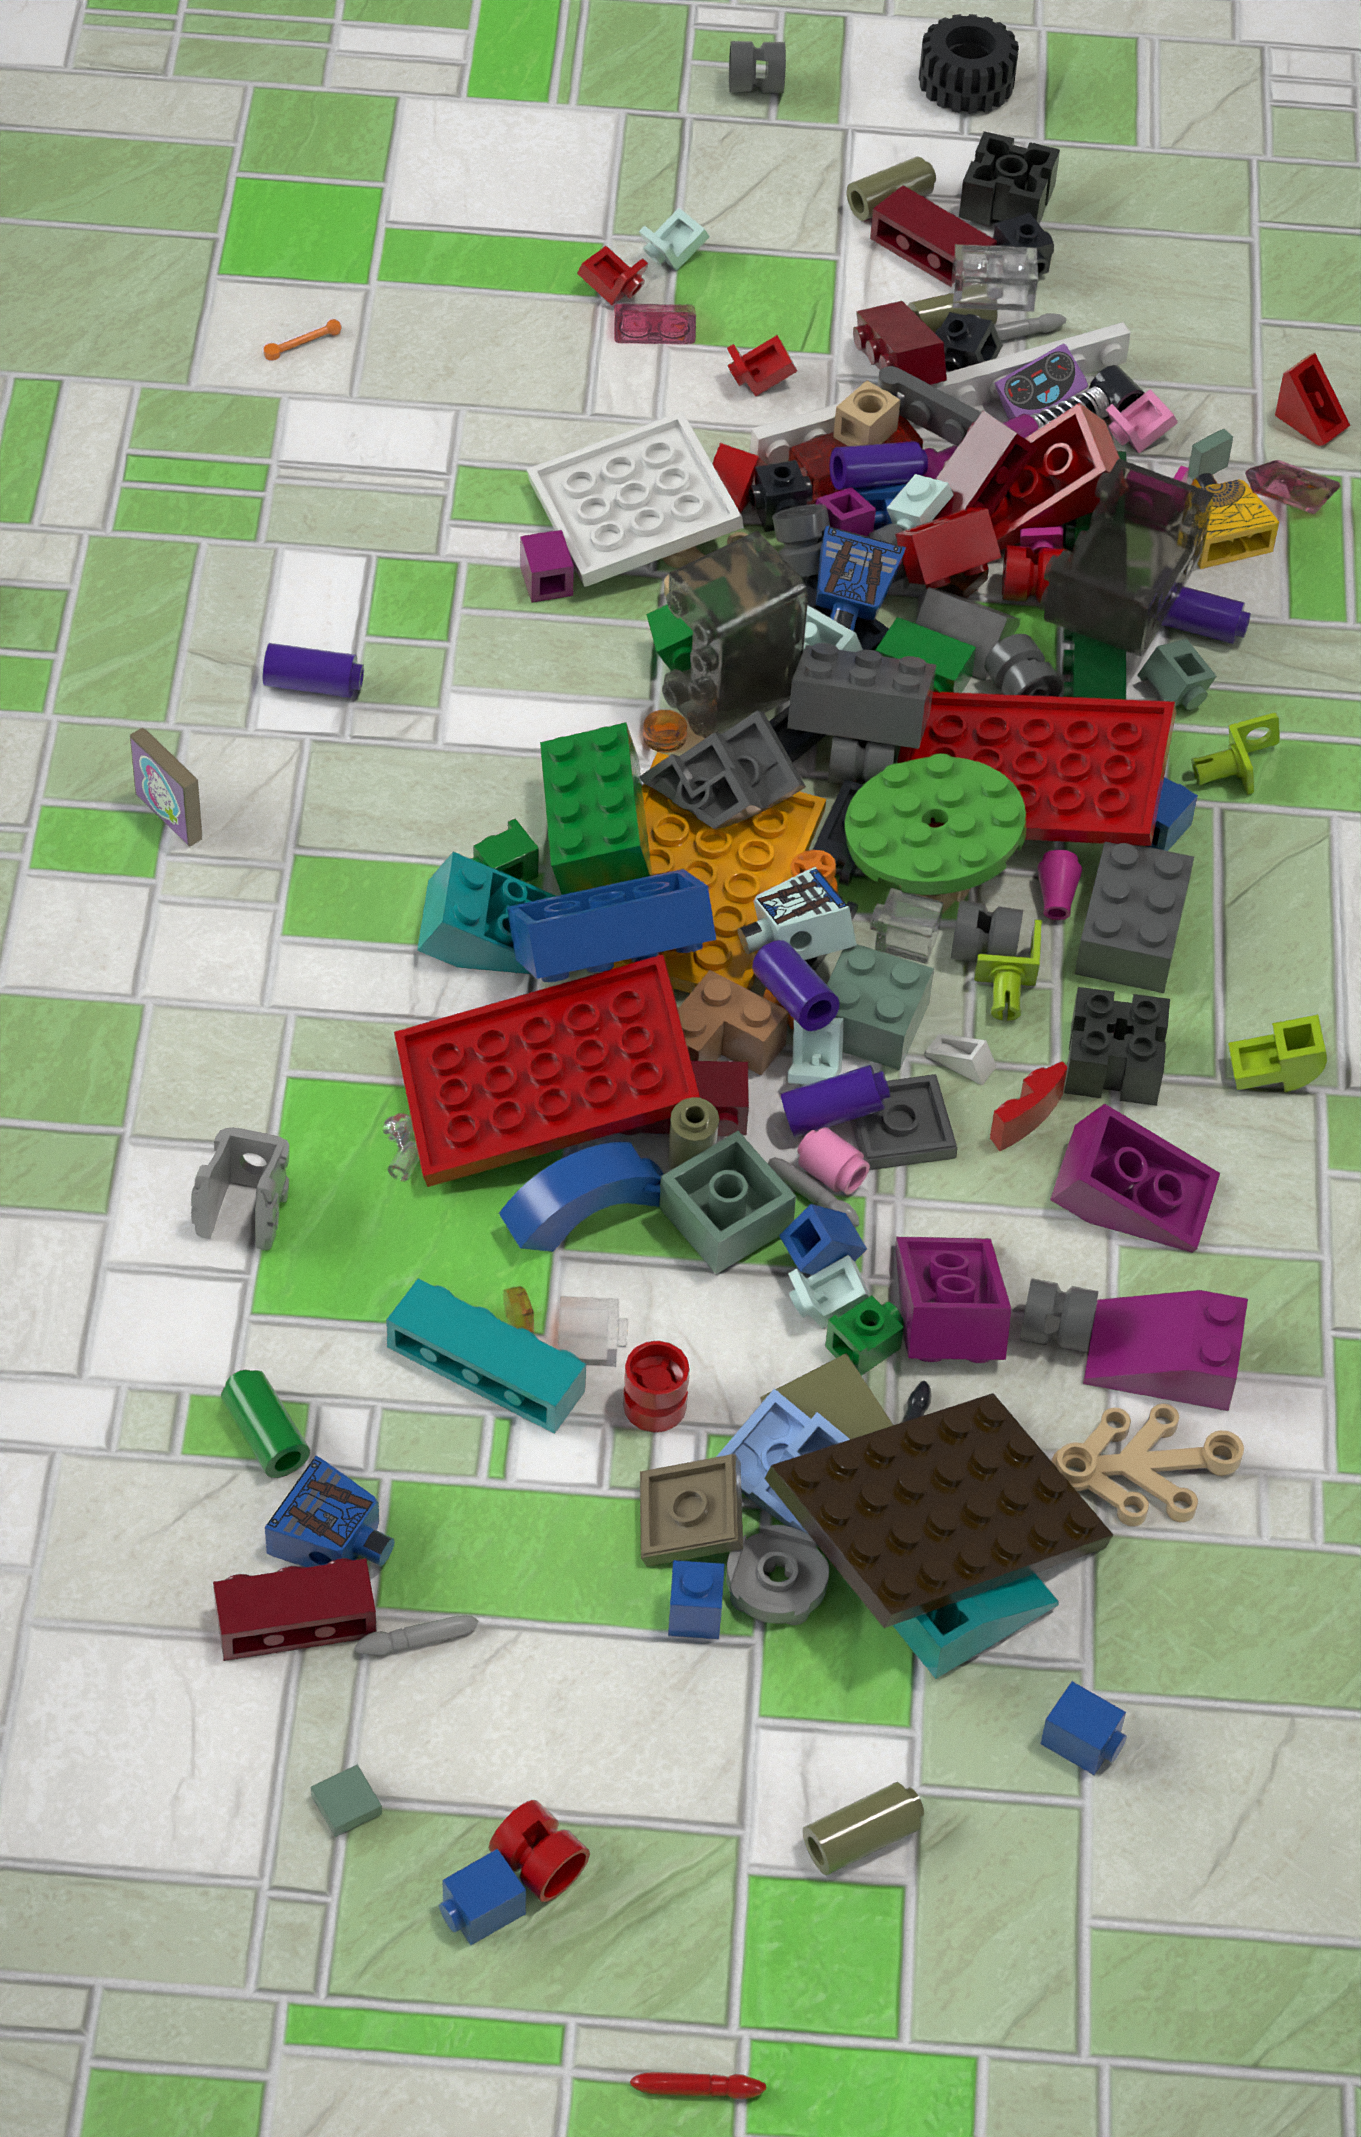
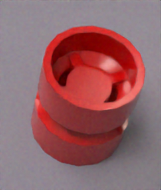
M1006 545L1002 576V600L1026 602L1030 596H1035L1038 603L1062 604L1066 583L1067 549L1042 548L1038 554H1034L1031 547Z
M649 1341L635 1347L627 1357L624 1373V1412L629 1421L641 1430L653 1433L667 1431L677 1426L685 1416L690 1368L687 1357L675 1345L663 1341Z
M530 1800L517 1807L503 1820L494 1832L488 1848L490 1852L498 1849L513 1872L521 1871V1882L541 1902H548L558 1897L575 1882L588 1863L590 1851L569 1830L557 1831L559 1826L558 1820L537 1800Z

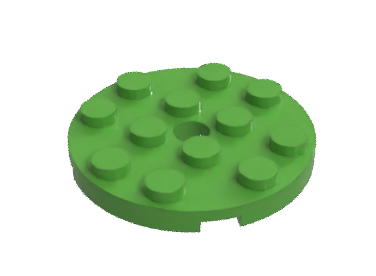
M935 754L931 757L887 766L884 771L872 777L857 791L848 806L845 817L848 850L858 868L878 883L881 879L901 885L902 892L920 895L959 892L994 878L1006 869V861L1013 855L1016 849L1021 850L1027 829L1023 798L1016 786L1005 775L983 763L964 758L950 757L947 754ZM933 817L936 822L944 823L943 826L935 828L930 827L928 824L931 823L930 818Z

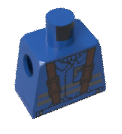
M826 526L821 544L816 605L832 610L830 618L851 631H854L857 617L875 620L900 568L906 547Z
M318 1456L313 1458L265 1526L266 1553L303 1567L325 1565L341 1558L356 1560L358 1556L382 1566L388 1560L395 1540L377 1531L379 1525V1502L377 1499Z

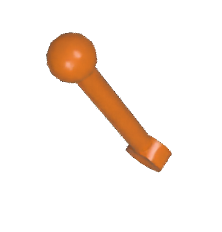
M331 319L327 322L326 326L282 344L269 343L264 346V357L267 360H277L281 352L327 334L337 335L342 329L341 323L336 319Z

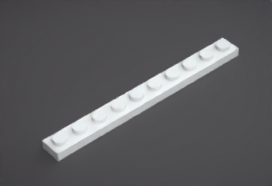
M1124 322L947 372V381L932 384L931 386L971 407L1000 399L994 384L995 382L1063 343L1067 345L1084 375L1102 370L1107 366L1126 363L1131 332ZM839 404L752 428L750 453L759 456L767 465L843 445L844 443L833 437L836 406ZM899 415L897 429L914 424Z

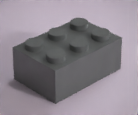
M818 643L813 646L806 645L792 679L787 728L919 749L931 712L936 665L926 663L923 659L912 656L896 659L883 657L879 652L873 650H860L858 652L839 650L836 646L828 643Z
M1104 842L1080 940L1075 974L1164 993L1187 896L1194 857L1146 846Z

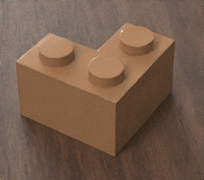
M711 970L708 971L678 1008L691 1061H717L723 1055L735 1062H748V1069L762 1076L786 1046L788 1011Z

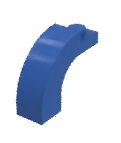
M631 1142L599 1144L570 1154L539 1172L512 1196L499 1214L521 1249L554 1252L581 1221L603 1208L622 1203L659 1207L661 1176L664 1173L651 1159L640 1158Z

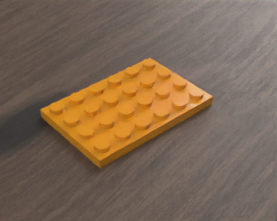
M657 752L650 769L670 755ZM643 783L642 790L652 876L684 869L706 884L709 890L716 940L704 942L703 948L694 952L678 953L675 949L658 952L659 955L663 954L672 988L691 993L708 971L711 970L751 990L756 978L752 964L758 951L750 954L745 952L739 939L738 928L758 921L754 905L757 895L792 878L790 868L792 859L804 851H809L825 812L826 799L799 791L781 803L755 816L716 830L698 819L691 812L672 802L671 799ZM631 959L614 962V968L635 962H632Z

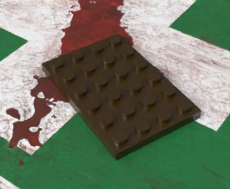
M994 1393L773 1464L764 1478L883 1628L1104 1549L1114 1535Z

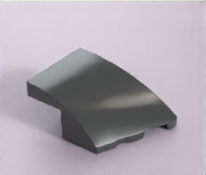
M759 710L723 734L714 732L682 755L671 754L639 776L643 783L671 799L672 802L691 812L698 819L716 830L755 816L781 803L806 787L765 713Z

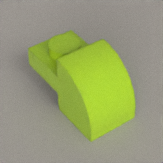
M1319 1015L1272 1023L1274 1034L1229 1042L1228 1046L1237 1090L1283 1082L1285 1092H1289L1314 1081L1323 1072L1327 1064V1053Z

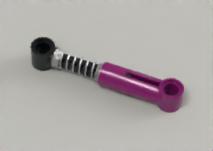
M1111 365L1101 370L1091 381L1089 389L1077 394L1076 397H1070L1067 401H1061L1058 405H1052L1049 409L1041 410L1040 413L1032 415L1021 414L1003 424L1023 438H1026L1078 403L1085 406L1101 419H1108L1110 417L1106 408L1111 404L1121 413L1145 394V392L1119 366ZM952 445L939 452L934 448L923 449L928 457V470L923 476L936 479L942 471L945 462L953 455L958 446Z

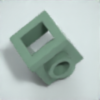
M1187 638L1157 646L1137 675L1141 681L1150 680L1165 701L1175 702V706L1183 704L1187 710H1192L1205 701L1208 696L1206 691L1217 677Z

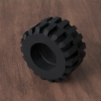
M957 14L952 15L950 19L944 17L938 20V24H932L928 28V32L924 33L922 40L918 79L921 91L926 92V97L930 101H937V106L943 109L950 108L952 112L960 113V111H966L968 114H977V111H991L992 106L1000 107L1005 103V99L1011 97L1014 89L1019 50L1018 41H1015V35L1012 31L1006 30L1004 24L1001 22L995 23L992 18L986 16L982 18L977 17V14H969V16Z

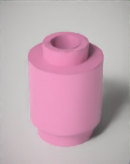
M826 1127L817 1132L815 1130L810 1131L798 1146L797 1152L800 1154L799 1166L835 1192L843 1191L847 1195L853 1193L862 1184L869 1172L870 1165L863 1160V1153Z

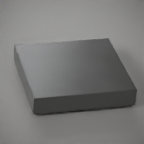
M936 1074L888 1080L891 1098L883 1100L885 1110L851 1120L858 1149L864 1155L863 1160L869 1163V1170L954 1159L957 1156V1144Z

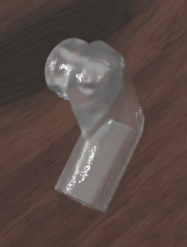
M398 1113L395 1116L388 1117L383 1125L384 1134H390L388 1137L389 1141L396 1142L398 1147L387 1169L393 1178L407 1181L419 1161V1154L411 1116Z

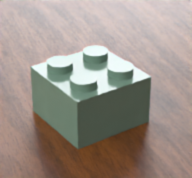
M858 944L851 948L843 949L827 983V986L835 993L840 1002L835 1018H844L842 1052L900 1070L930 1003L934 968Z
M739 1131L661 1176L659 1208L715 1274H718L779 1237L794 1221L796 1195Z

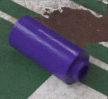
M917 442L835 447L830 456V475L833 485L838 490H845L851 487L858 489L907 484L915 474L923 476L928 470L927 454Z
M1162 580L1154 600L1150 622L1234 644L1237 636L1245 637L1251 613L1244 611L1245 602Z
M269 643L263 663V685L351 698L354 690H361L364 664H357L356 654Z
M776 940L770 942L758 951L752 964L754 974L804 1030H820L835 1018L840 1006L839 998L787 941Z
M871 1065L781 1093L783 1108L794 1138L807 1135L812 1130L817 1132L825 1127L829 1128L885 1110L883 1100L891 1098L884 1072L874 1073Z

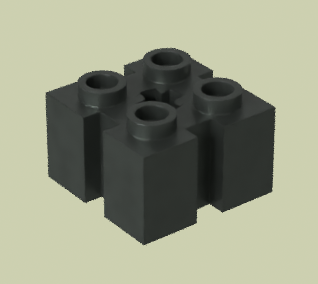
M984 131L975 151V160L971 161L963 179L959 218L989 225L993 219L1004 221L1030 212L1040 225L1044 206L1048 205L1055 188L1060 149L1032 142L1029 143L1027 148L1014 145V138Z
M1078 987L1071 1023L1070 1051L1064 1093L1101 1098L1103 1089L1120 1091V1101L1157 1106L1164 1073L1165 1039L1168 1029L1170 999L1133 994L1132 1003L1114 1001L1115 991Z

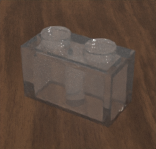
M955 244L952 270L953 308L1034 312L1038 283L1037 248Z

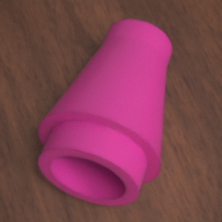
M1051 850L1043 855L1042 861L1037 866L1044 903L1043 913L1049 919L1064 920L1071 915V905L1082 873V866L1078 863L1076 854L1067 850Z

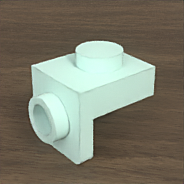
M680 208L655 233L646 226L639 231L646 242V245L643 247L646 254L658 265L665 261L675 271L710 237L700 224Z
M915 474L890 503L887 511L892 523L900 526L905 531L932 521L951 499L953 493L949 483Z
M834 1018L827 1026L816 1031L804 1030L794 1019L793 1064L788 1071L787 1081L789 1083L800 1084L802 1087L840 1075L842 1071L844 1018Z
M849 1255L808 1278L798 1269L788 1273L795 1287L793 1291L789 1292L795 1308L803 1318L810 1315L822 1329L827 1327L828 1319L834 1315L839 1318L870 1297L859 1269Z

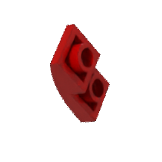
M1063 1061L1048 1068L1041 1067L1032 1071L1023 1079L1020 1099L1007 1100L998 1109L994 1110L990 1139L999 1151L1014 1145L1029 1135L1055 1109L1063 1095L1068 1068Z

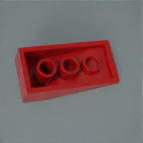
M1078 403L1025 438L1036 446L1037 450L990 516L999 550L1005 549L1006 545L1012 546L1019 543L1021 529L1060 526L1101 508L1131 488L1105 421L1082 404Z

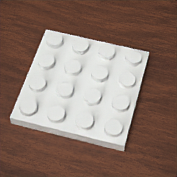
M683 411L527 469L529 481L555 531H563L574 568L584 587L744 528L740 512Z

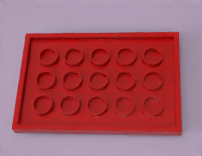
M933 692L931 712L919 749L901 746L897 763L931 757L935 754H947L950 757L980 762L999 771L1016 786L1023 798L1027 826L1025 840L1100 844L1110 842L1151 846L1176 717L1175 702ZM934 817L930 818L931 823L928 824L932 828L944 825L942 822H936Z
M663 954L394 1032L422 1174L427 1187L671 1118L674 1107L680 1101L693 1097L701 1098Z

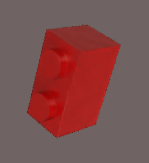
M969 507L895 534L898 545L906 547L902 560L908 582L925 585L927 590L928 588L935 589L951 583L949 576L963 572L964 576L984 572L989 569L988 562L1001 558L988 508Z

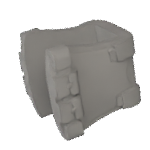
M234 1127L222 1129L214 1140V1151L216 1152L209 1165H201L195 1177V1186L191 1194L192 1224H195V1232L200 1237L211 1238L230 1182L257 1188L255 1205L256 1248L269 1250L272 1247L276 1237V1230L279 1226V1203L286 1202L289 1193V1178L286 1175V1168L289 1163V1143L279 1136ZM247 1153L257 1154L266 1161L267 1165L254 1166L248 1163L243 1155Z

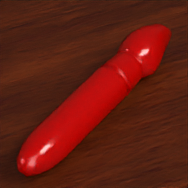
M645 2072L634 2076L630 2081L631 2086L636 2090L658 2095H711L712 2097L728 2095L731 2098L742 2100L759 2096L766 2090L765 2083L743 2074H733L727 2077L716 2074Z

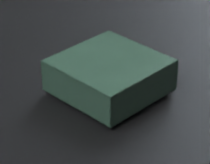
M1224 428L1192 445L1188 467V476L1192 480L1203 473H1211L1213 475L1228 467L1233 436Z
M358 1764L311 1786V1796L335 1837L382 1815V1805Z

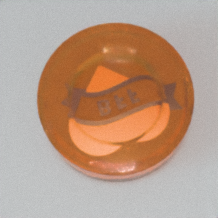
M657 710L650 713L645 718L643 724L644 742L649 748L657 752L668 753L680 749L687 739V722L685 718L672 710Z

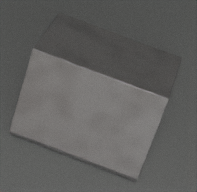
M928 588L915 624L975 646L976 652L972 676L986 681L989 676L984 668L986 656L998 642L1014 635L1020 625V619L945 590Z

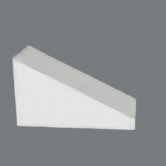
M938 1034L925 1051L926 1057L982 1086L997 1067L986 1040Z

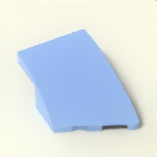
M773 1389L716 1457L736 1454L741 1462V1493L784 1525L807 1533L764 1478L773 1464L850 1439L818 1412L810 1419L777 1390Z

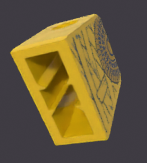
M1203 473L1192 481V491L1187 495L1183 518L1187 535L1200 569L1274 551L1279 521L1245 481L1237 479L1218 484L1211 473Z

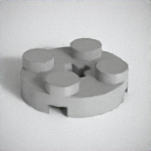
M770 1525L762 1527L761 1533L752 1535L748 1539H746L747 1535L743 1537V1549L731 1551L727 1563L726 1583L731 1594L730 1600L732 1605L737 1610L745 1612L749 1616L763 1622L787 1623L789 1625L802 1624L809 1617V1613L820 1605L826 1594L829 1577V1565L826 1557L823 1559L822 1554L816 1549L815 1541L810 1535L793 1527ZM776 1566L785 1568V1576L789 1579L782 1582H774L764 1572H773Z

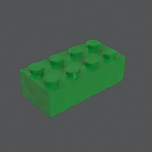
M627 722L540 742L551 867L561 894L565 895L652 876L642 781L639 777L641 775L640 764Z

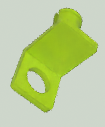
M1270 713L1228 725L1229 745L1227 750L1191 759L1197 784L1200 786L1210 781L1236 775L1237 778H1241L1247 795L1254 793L1253 766L1247 753L1279 744L1280 730L1277 713ZM1260 727L1269 729L1266 735L1259 739H1246L1247 735L1254 729Z
M1034 920L1030 942V958L980 954L977 957L974 980L977 982L994 983L991 1015L998 1020H1003L1005 1003L1008 1004L1007 1021L1019 1018L1021 1016V985L1036 986L1040 966L1042 920Z

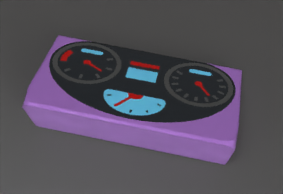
M1064 343L994 383L1009 419L1021 414L1032 415L1040 413L1041 410L1049 409L1052 405H1058L1059 402L1065 401L1089 387L1084 374Z

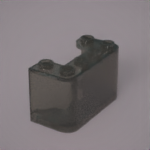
M1118 459L1109 474L1103 472L1097 483L1095 497L1100 498V501L1092 514L1088 532L1082 530L1079 533L1073 552L1063 550L1059 557L1053 555L1047 564L1044 580L1049 581V585L1043 593L1039 606L1040 610L1045 611L1044 620L1136 656H1144L1199 561L1206 540L1215 493Z
M755 531L670 572L669 593L666 596L667 604L672 614L677 618L681 617L693 630V645L690 654L691 675L686 676L677 669L668 672L664 677L662 693L668 705L672 708H677L687 719L692 731L704 738H707L714 732L723 734L757 710L765 713L790 701L792 679L804 651L808 606L806 587L799 574L758 531Z

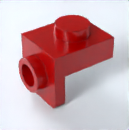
M605 246L584 261L577 274L609 304L613 305L624 296L629 299L632 298L645 283L642 275L649 263L642 258L629 267L610 248Z
M778 335L743 356L734 344L727 347L733 359V362L727 365L739 386L747 383L755 397L798 371Z

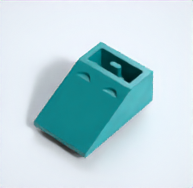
M453 851L428 880L417 951L457 968L531 974L516 961L507 907L551 898L556 895Z
M1035 1573L892 1626L933 1677L937 1679L1057 1607L1059 1601Z

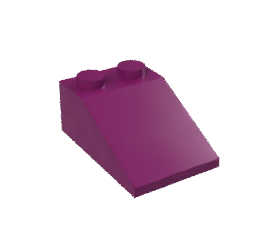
M1103 1104L1075 1124L1050 1200L1090 1224L1188 1252H1194L1198 1249L1220 1172L1110 1106Z
M896 1236L895 1248L900 1308L904 1320L903 1337L908 1358L919 1359L924 1362H938L942 1359H966L973 1363L1006 1360L1011 1305L991 1238Z
M1204 1290L1098 1299L1083 1384L1229 1411L1237 1380L1248 1299Z

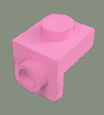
M1151 389L1121 413L1113 404L1106 408L1112 421L1108 426L1112 435L1122 446L1129 442L1138 454L1178 423L1174 414Z

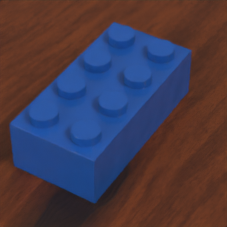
M684 869L507 907L516 961L535 978H542L543 982L562 981L570 977L569 972L585 968L587 972L593 973L607 971L614 968V962L626 959L638 962L659 956L658 952L675 949L678 953L694 952L702 949L704 942L716 940L708 886Z

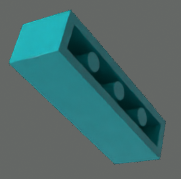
M418 1278L386 1319L387 1348L554 1434L585 1393L586 1363L580 1361L575 1354L564 1349L558 1350L538 1340L529 1330L515 1328L497 1319L489 1310L483 1307H474L454 1297L449 1290L442 1286H432Z

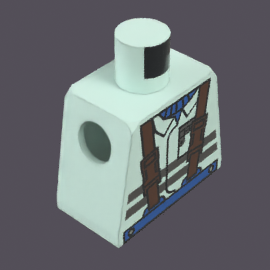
M816 867L757 895L754 905L758 921L738 928L739 939L747 954L758 951L764 945L776 940L787 941L804 960L857 945L849 906Z

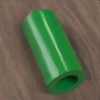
M245 1369L231 1375L221 1392V1400L266 1475L271 1478H280L298 1470L308 1460L310 1448L265 1374L259 1370L250 1371Z

